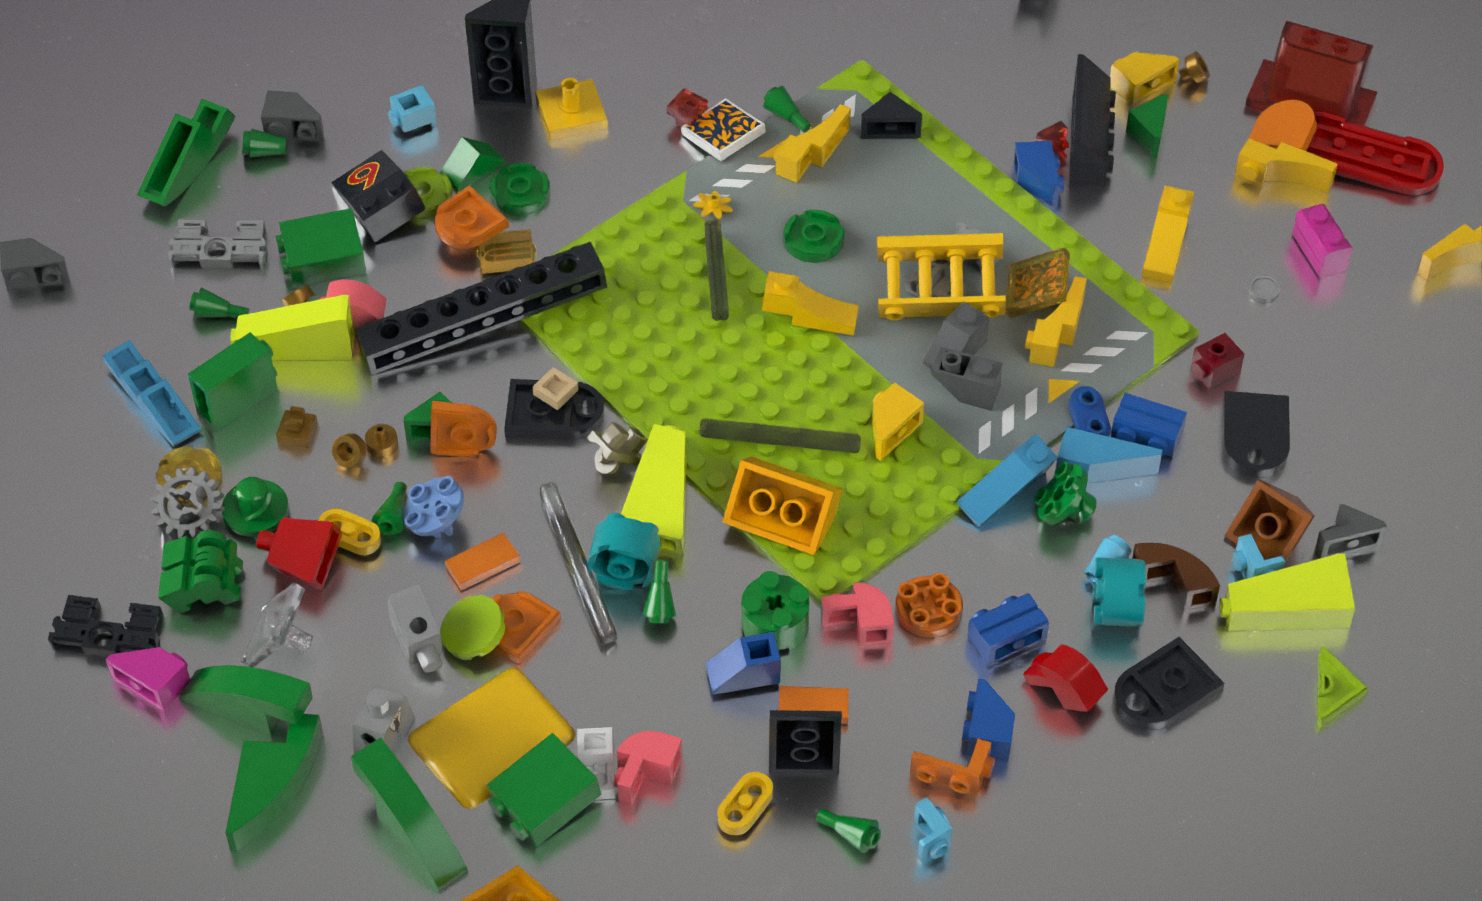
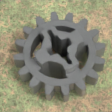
M190 467L187 474H185L183 470L177 468L176 477L172 478L165 474L164 478L167 483L164 486L161 484L155 485L160 494L159 496H151L150 500L158 504V507L151 510V514L160 517L156 522L159 527L164 528L167 526L165 533L172 537L178 533V538L188 536V533H190L194 538L197 537L202 529L204 531L211 530L209 526L211 521L220 523L215 514L225 509V507L217 503L218 500L224 498V494L221 491H214L219 486V483L214 479L209 480L210 475L202 471L198 475L197 470ZM186 483H187V485H186L185 487L176 489V488L179 487L180 485H183V484H186ZM206 493H207V496H208V506H207V507H205V503H204V499H203L204 496L206 495ZM178 498L193 502L197 509L183 506V503ZM168 500H170L172 508L170 513H168L167 509ZM200 518L198 521L188 524L190 520Z

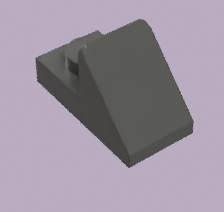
M1340 504L1335 520L1336 526H1330L1319 531L1314 551L1318 559L1335 554L1345 553L1347 555L1382 546L1387 525L1378 518L1345 504Z

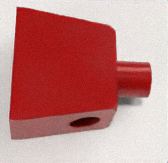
M283 518L280 520L276 533L266 530L260 531L256 540V547L259 550L269 552L267 563L278 572L316 590L323 591L343 532L333 522Z

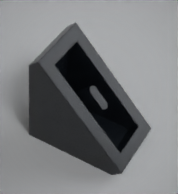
M889 92L861 114V139L921 138L922 113L892 92Z

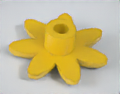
M713 191L709 196L699 193L701 201L693 203L695 208L703 209L701 212L702 217H707L713 213L716 219H721L722 212L731 213L733 211L731 207L727 206L731 198H720L717 191Z

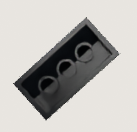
M491 0L465 15L473 104L532 108L537 76L531 0Z
M1078 54L1072 95L1069 183L1105 186L1107 173H1113L1114 156L1108 155V151L1113 152L1115 134L1109 133V129L1114 130L1115 112H1111L1110 108L1115 107L1116 90H1110L1111 77L1084 54Z

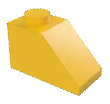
M1133 52L1112 64L1110 74L1111 88L1116 90L1121 97L1133 106L1177 80L1180 59L1170 55Z
M895 382L885 391L881 390L872 402L875 455L880 461L923 423L924 402Z

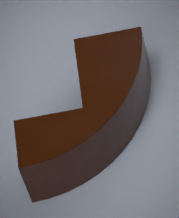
M1151 542L1134 545L1132 559L1145 560L1146 583L1172 579L1184 611L1216 605L1220 584L1210 568L1199 558L1181 548L1168 544Z

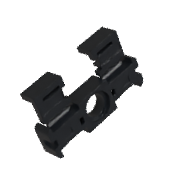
M68 595L62 614V619L65 621H62L60 616H56L52 622L54 632H49L48 641L53 650H56L57 644L80 646L86 655L108 657L111 654L156 648L159 643L156 626L158 619L163 618V612L160 606L130 603L128 610L129 613H132L130 622L125 621L123 626L121 623L98 621L90 617L92 611H100L101 609L98 598ZM108 632L113 635L109 644L104 646L95 644V639L99 634Z

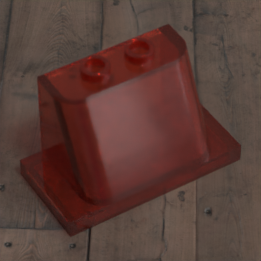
M1286 20L1274 61L1263 59L1246 98L1245 106L1264 111L1271 105L1281 101L1299 100L1308 104L1314 112L1330 113L1343 117L1346 121L1366 126L1378 93L1377 91L1363 88L1373 45Z

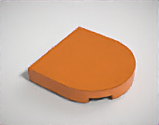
M1285 100L1275 103L1264 110L1258 117L1249 138L1275 149L1278 148L1281 142L1306 151L1317 127L1314 112L1308 104L1299 100Z
M469 185L440 204L437 208L434 224L438 237L446 244L458 248H471L485 243L508 228L509 220Z
M432 401L430 454L474 457L478 456L479 452L494 446L497 424L488 412L468 404Z
M524 591L501 595V593L496 594L492 599L504 611V624L506 628L502 639L494 649L519 665L561 620V612Z

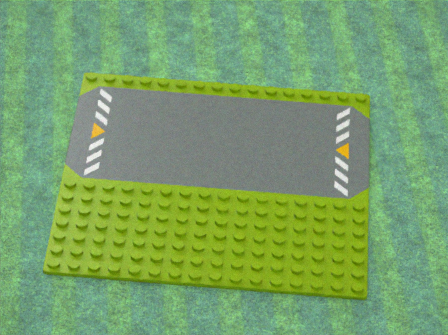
M866 61L856 62L794 102L799 113L811 123L809 130L827 119L840 104L851 108L850 130L822 168L811 163L797 183L776 175V161H774L773 157L777 146L784 144L790 134L798 136L803 134V132L792 122L775 114L762 122L765 124L766 129L764 134L724 160L720 161L714 156L709 155L552 254L555 255L574 246L591 242L604 267L607 288L519 320L584 383L594 387L601 394L603 401L631 427L639 429L647 439L654 424L661 426L672 425L685 431L687 444L686 479L723 514H725L740 461L751 456L842 487L843 492L835 518L816 555H811L742 530L790 577L805 586L809 594L820 605L821 596H830L836 593L845 595L853 589L854 583H861L962 510L958 506L957 501L1033 435L1037 434L1049 447L1064 436L1066 427L1074 428L1068 402L1076 388L1089 386L1096 389L1100 393L1105 406L1195 341L1199 335V330ZM889 92H892L922 113L921 138L861 139V114ZM713 191H717L720 198L730 197L731 201L727 206L731 207L733 211L731 213L722 212L721 219H716L713 213L707 217H702L701 212L703 209H697L693 206V203L701 201L699 193L709 196ZM811 209L823 210L835 215L845 231L844 245L838 255L828 261L818 263L803 262L794 258L786 250L783 242L785 224L795 214L797 216L805 214L806 210ZM959 222L966 224L969 230L972 228L979 230L980 234L1003 233V259H1000L994 265L995 296L1006 295L1005 315L989 318L987 342L974 354L975 356L1003 363L1001 387L991 411L959 402L931 375L932 369L923 364L926 354L948 316L904 317L897 321L879 318L878 299L888 298L887 263L878 262L877 236L951 235L957 232L956 224ZM1067 257L1064 298L1069 292L1074 276L1087 278L1084 302L1073 346L1060 344L1054 367L1029 363L1030 350L1025 349L1028 331H1034L1037 319L1044 320L1058 308L1062 301L1014 315L1017 272ZM935 260L939 264L949 262L948 260ZM971 260L963 261L965 296H983L982 275L980 274V266L976 264V261L973 263ZM902 261L900 263V298H919L905 290L904 282L905 276L911 278L919 270V263L917 261ZM768 271L800 276L799 281L816 292L836 300L859 305L854 336L791 325L793 316L762 311ZM895 382L924 402L923 423L880 461L875 455L872 402L881 390L885 391ZM1082 398L1085 402L1091 403L1090 400Z

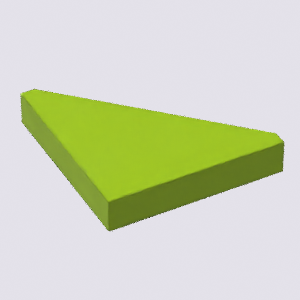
M1325 646L1320 648L1318 655L1317 725L1321 728L1366 696L1369 689Z

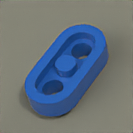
M1089 386L1076 388L1068 402L1074 428L1109 437L1111 426L1100 393ZM1082 398L1090 400L1091 403L1085 402ZM1091 426L1098 427L1100 431L1093 430Z

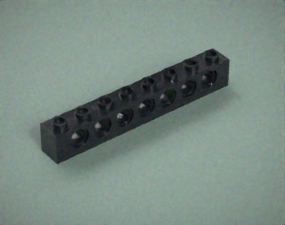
M588 242L580 246H574L561 253L544 257L523 267L514 268L496 277L487 278L466 288L457 289L439 298L427 300L420 305L395 312L393 315L374 322H368L363 326L355 328L354 331L371 375L605 289L607 288L605 270L592 243Z

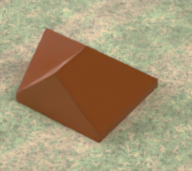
M1258 480L1224 536L1237 544L1239 537L1251 534L1264 560L1283 556L1286 564L1315 515L1299 497L1265 481Z

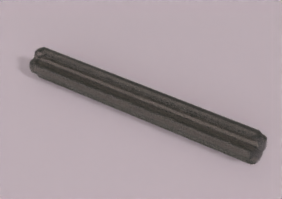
M708 418L701 420L699 429L700 436L703 438L858 453L861 445V436L854 433Z

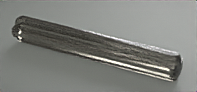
M717 219L713 221L707 220L704 225L712 318L715 321H725L729 317L721 222Z

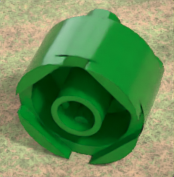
M773 571L763 572L759 578L752 581L746 587L742 595L741 625L745 637L774 632L778 650L786 648L792 650L798 647L805 640L809 630L810 600L808 589L789 576L780 575Z

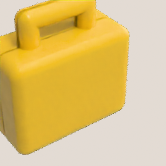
M508 668L413 730L408 736V744L461 806L473 808L490 797L487 788L489 782L552 732L565 746L575 739L576 733L569 722L520 669Z

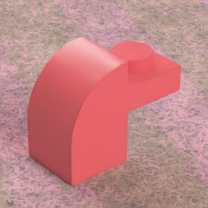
M337 280L329 283L327 296L318 299L349 295L354 329L368 322L382 319L387 298L371 286L355 280Z
M857 582L853 584V594L844 595L836 593L830 596H821L822 627L856 624L859 647L893 644L894 620L892 607L889 599L880 589L866 583Z
M643 731L625 739L617 749L618 770L614 779V787H617L618 802L632 806L644 778L671 785L683 757L682 738L658 731Z

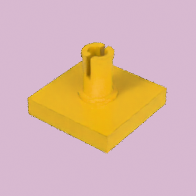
M565 78L561 81V86L535 91L536 101L550 141L608 128V120L593 79L578 82L575 78Z

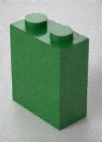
M352 208L279 222L281 235L275 236L279 254L285 253L286 255L285 258H280L284 277H291L293 288L366 273L364 253Z
M249 332L188 373L197 414L216 432L278 391L275 378L277 371L273 366L271 358L273 351L266 341H259Z
M553 732L487 784L491 797L488 803L499 817L506 815L512 822L510 826L514 833L522 841L527 838L535 847L539 846L602 795L597 777Z

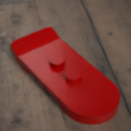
M1314 112L1317 127L1306 151L1337 163L1336 175L1412 196L1426 194L1432 191L1440 182L1444 170L1443 158L1440 152L1430 143L1414 137H1401L1349 122L1343 117L1330 113Z

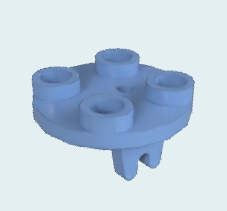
M444 476L432 479L424 484L417 483L413 485L408 491L409 499L404 509L405 525L413 533L420 536L432 535L440 539L442 532L448 536L453 535L451 524L460 514L464 504V492L459 484L451 476Z

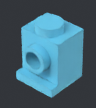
M423 85L390 97L391 110L388 111V116L394 128L400 126L405 133L429 123L431 126L437 125L435 104Z

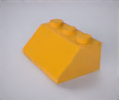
M751 456L740 461L722 523L811 555H816L835 518L843 488Z

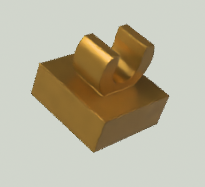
M291 406L290 411L285 410L276 433L277 443L309 448L318 423L317 416L305 413V409L301 407Z

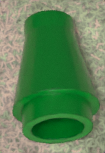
M253 128L251 131L243 132L242 155H249V158L285 155L286 137H279Z

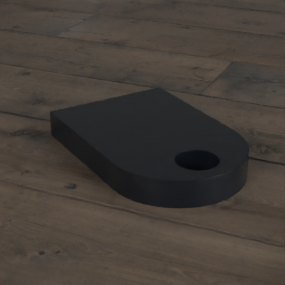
M510 379L504 427L505 437L576 440L589 436L592 431H596L601 426L604 420L603 398L591 385L578 382V391L557 410L533 395L532 387L539 380ZM587 407L596 410L593 414L589 415L580 412Z
M1224 391L1223 455L1226 462L1236 472L1248 477L1264 478L1278 473L1285 466L1290 450L1289 396ZM1251 457H1258L1262 459L1264 463L1261 465H1255L1251 463L1248 459Z
M1179 636L1123 672L1116 682L1113 702L1118 715L1131 726L1143 730H1159L1171 725L1223 691L1225 683ZM1138 701L1145 708L1140 711H1134L1128 708L1126 703Z

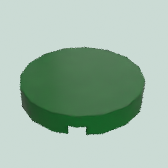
M527 163L506 165L500 169V173L496 176L494 174L491 178L489 185L490 197L493 204L501 211L517 215L528 214L540 209L547 202L550 195V182L547 174L543 170L542 172L537 170L534 165Z
M811 209L806 210L805 214L799 216L795 214L787 221L783 232V242L786 250L794 258L811 263L828 261L837 256L843 248L845 231L839 223V219L835 215L823 210Z

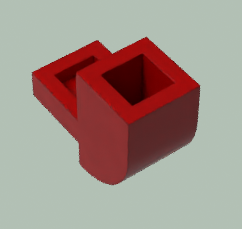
M1060 644L1053 653L1043 652L1035 657L1032 665L1023 673L1029 685L1053 688L1064 709L1088 712L1108 691L1096 667L1079 651Z

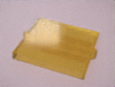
M531 229L500 232L485 243L478 245L479 250H476V257L480 260L481 274L507 272L514 268L534 263L533 253L536 252V246L532 245Z

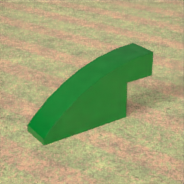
M201 99L192 119L175 113L137 196L164 207L170 204L204 170L227 135L236 116L228 108Z
M235 665L211 666L196 670L179 695V701L269 736H271L280 720L297 725L313 699L309 682L265 669Z
M303 714L297 725L289 723L286 743L243 741L225 832L230 851H239L263 833L286 810L299 793L310 774L321 744L323 730L319 714Z
M380 737L351 756L353 770L374 795L378 818L439 892L466 874L468 868L438 816L409 773Z

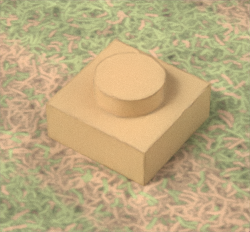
M552 367L532 387L533 395L559 410L578 391V382Z

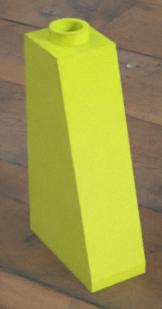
M340 295L240 315L237 318L236 329H231V344L249 332L259 341H266L273 351L272 361L353 360L355 331L349 295Z
M654 424L621 514L626 518L655 524L659 529L660 550L683 555L685 551L686 435L685 431L675 426Z
M1345 553L1331 555L1229 583L1226 595L1220 598L1219 603L1221 618H1226L1228 631L1350 628L1355 605Z

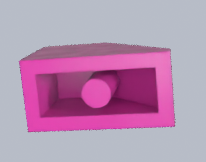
M160 647L111 654L106 658L112 679L163 711L178 697L190 680L187 662L179 654L174 652L170 654Z

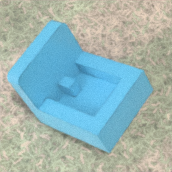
M1251 534L1238 538L1236 551L1233 552V562L1237 571H1242L1245 579L1284 569L1285 560L1283 556L1264 560Z
M926 797L915 804L914 823L925 836L919 841L918 858L922 863L930 858L937 859L944 855L951 846L952 827L949 825L945 812L939 806L935 807Z

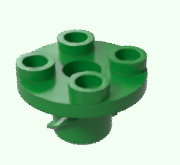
M1066 461L1060 463L1055 470L1054 477L1047 486L1038 490L1034 497V503L1038 505V516L1042 521L1049 525H1054L1069 517L1077 523H1084L1094 514L1097 500L1093 495L1085 491L1088 483V474L1083 467L1078 464H1069Z
M258 477L242 479L226 494L222 502V506L225 507L224 511H222L225 524L233 532L242 536L253 537L256 540L261 530L275 531L280 520L287 518L289 512L288 498L284 490L276 483Z

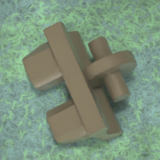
M611 422L603 433L592 431L587 437L590 442L597 443L601 447L595 454L594 463L597 470L604 474L615 473L620 467L621 462L638 466L642 457L639 451L648 441L639 429L629 427L626 431L624 427L614 422Z

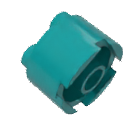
M620 513L608 514L606 520L599 523L594 532L587 562L589 572L593 570L597 574V581L613 589L633 590L634 585L642 583V588L648 586L654 578L655 560L658 559L661 545L658 527L651 522H641L626 518Z
M1096 557L1095 577L1100 579L1093 583L1092 600L1093 603L1099 604L1094 605V625L1143 626L1145 613L1144 585H1146L1145 560Z

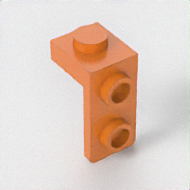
M978 739L968 767L919 752H913L910 774L926 783L935 782L948 786L959 793L968 792L977 795L983 778H990L993 771L995 758L990 757L992 743Z

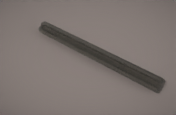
M553 482L543 484L539 488L540 497L597 637L603 645L613 643L617 640V631L592 571L589 572L587 568L588 561L558 488Z

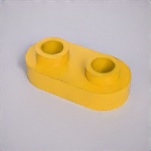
M339 508L329 509L323 512L318 519L319 521L333 522L340 528L343 533L338 546L355 554L369 555L375 552L381 545L379 527L375 523Z
M749 772L743 775L722 801L717 812L718 825L722 831L730 835H741L746 833L756 822L773 798V783L766 774ZM759 792L761 795L753 797L750 793ZM733 817H738L741 819L738 822L730 821V819Z

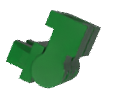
M214 530L202 531L198 533L197 537L192 539L184 536L165 543L161 566L164 572L160 575L158 598L179 614L191 610V603L199 599L205 604L219 600L224 605L238 601L241 588L234 584V579L243 569V560L236 556L237 543L232 539L226 541L224 534Z

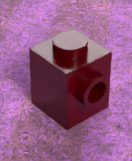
M1223 333L1194 348L1191 369L1194 376L1198 380H1202L1211 389L1241 374L1245 353L1226 333Z

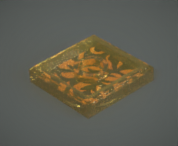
M1065 247L1009 264L1005 312L1010 318L1066 302L1070 253Z

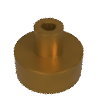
M1197 51L1185 57L1186 67L1179 70V74L1184 81L1192 77L1196 83H1200L1210 77L1208 67Z
M308 284L281 300L285 306L308 302L307 300L315 296Z
M377 424L369 428L365 434L367 451L372 456L379 458L392 455L398 448L396 430L387 424Z
M347 433L338 437L332 445L334 460L345 468L362 463L367 454L364 440L354 433Z

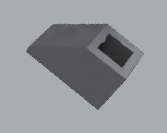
M267 90L261 114L264 132L279 137H286V139L324 141L325 136L321 115L297 92Z
M33 238L0 242L1 272L7 290L70 282L64 256Z
M941 346L932 367L931 375L959 402L991 411L1001 387L1003 363Z

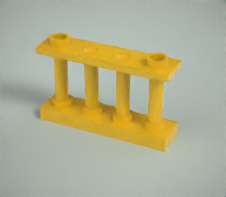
M1003 233L877 236L878 262L887 263L888 298L878 299L879 318L897 321L904 317L949 316L963 302L989 316V318L1005 315L1006 295L995 296L994 260L1003 259ZM979 259L982 262L983 296H964V260ZM934 260H948L950 262L951 297H932L931 262ZM902 261H917L919 263V298H900V263Z

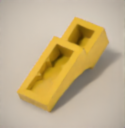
M840 104L827 119L813 129L798 136L790 134L784 144H779L774 152L773 159L776 161V175L797 183L811 163L822 168L850 130L851 108Z
M1249 138L1239 152L1235 174L1260 185H1263L1265 181L1291 182L1329 192L1334 182L1338 164L1284 142H1281L1278 148L1275 149Z
M1164 185L1141 277L1172 283L1192 210L1195 192Z
M1463 224L1425 251L1422 255L1417 274L1427 281L1452 267L1482 262V225L1473 230L1467 224Z
M768 271L762 311L793 316L791 325L854 336L859 305L836 300L816 292L799 281L800 276Z
M1074 276L1069 292L1058 308L1044 320L1037 319L1035 330L1028 331L1025 349L1030 350L1029 363L1054 367L1060 344L1073 346L1084 302L1087 278Z

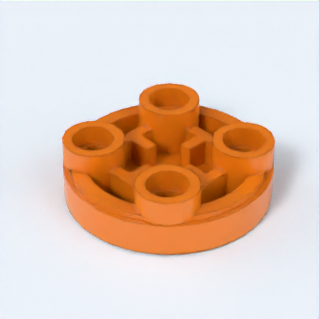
M935 573L932 576H919L899 585L895 601V614L899 623L910 633L926 638L940 637L951 632L959 624L963 612V599L959 590L950 582L947 575Z

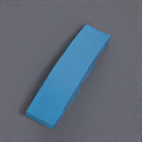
M131 340L103 355V362L120 385L173 447L201 431V427L166 378L162 379L148 359L144 360Z

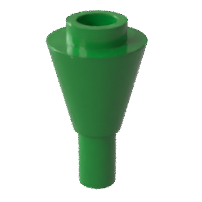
M784 86L773 87L765 94L764 109L792 122L803 133L810 129L811 123L799 113L797 106Z
M202 287L199 293L193 292L189 310L194 311V318L227 316L238 318L240 315L249 314L250 308L230 304L229 301Z
M396 482L394 484L391 495L372 516V522L379 527L380 532L383 534L395 535L404 529L403 498L407 486L403 482Z
M665 559L655 560L654 581L652 582L643 615L648 616L649 622L669 623V619L676 616L670 583L668 582L669 560Z
M823 808L817 814V822L835 829L839 835L862 853H866L869 849H874L880 840L881 830L879 829L878 821L875 819L839 816Z

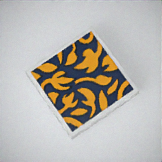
M726 98L681 127L684 137L720 161L766 132L764 123Z

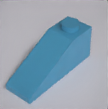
M1066 427L1057 456L1056 468L1064 461L1069 464L1080 465L1087 471V484L1158 475L1163 450Z
M1035 434L960 498L957 504L975 525L980 527L1044 475L1058 457Z

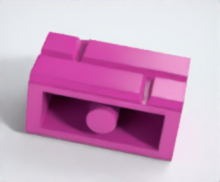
M1325 204L1300 209L1296 213L1292 234L1318 276L1324 278L1346 271L1350 261L1348 258L1351 257L1353 248L1348 240L1344 238L1345 235Z

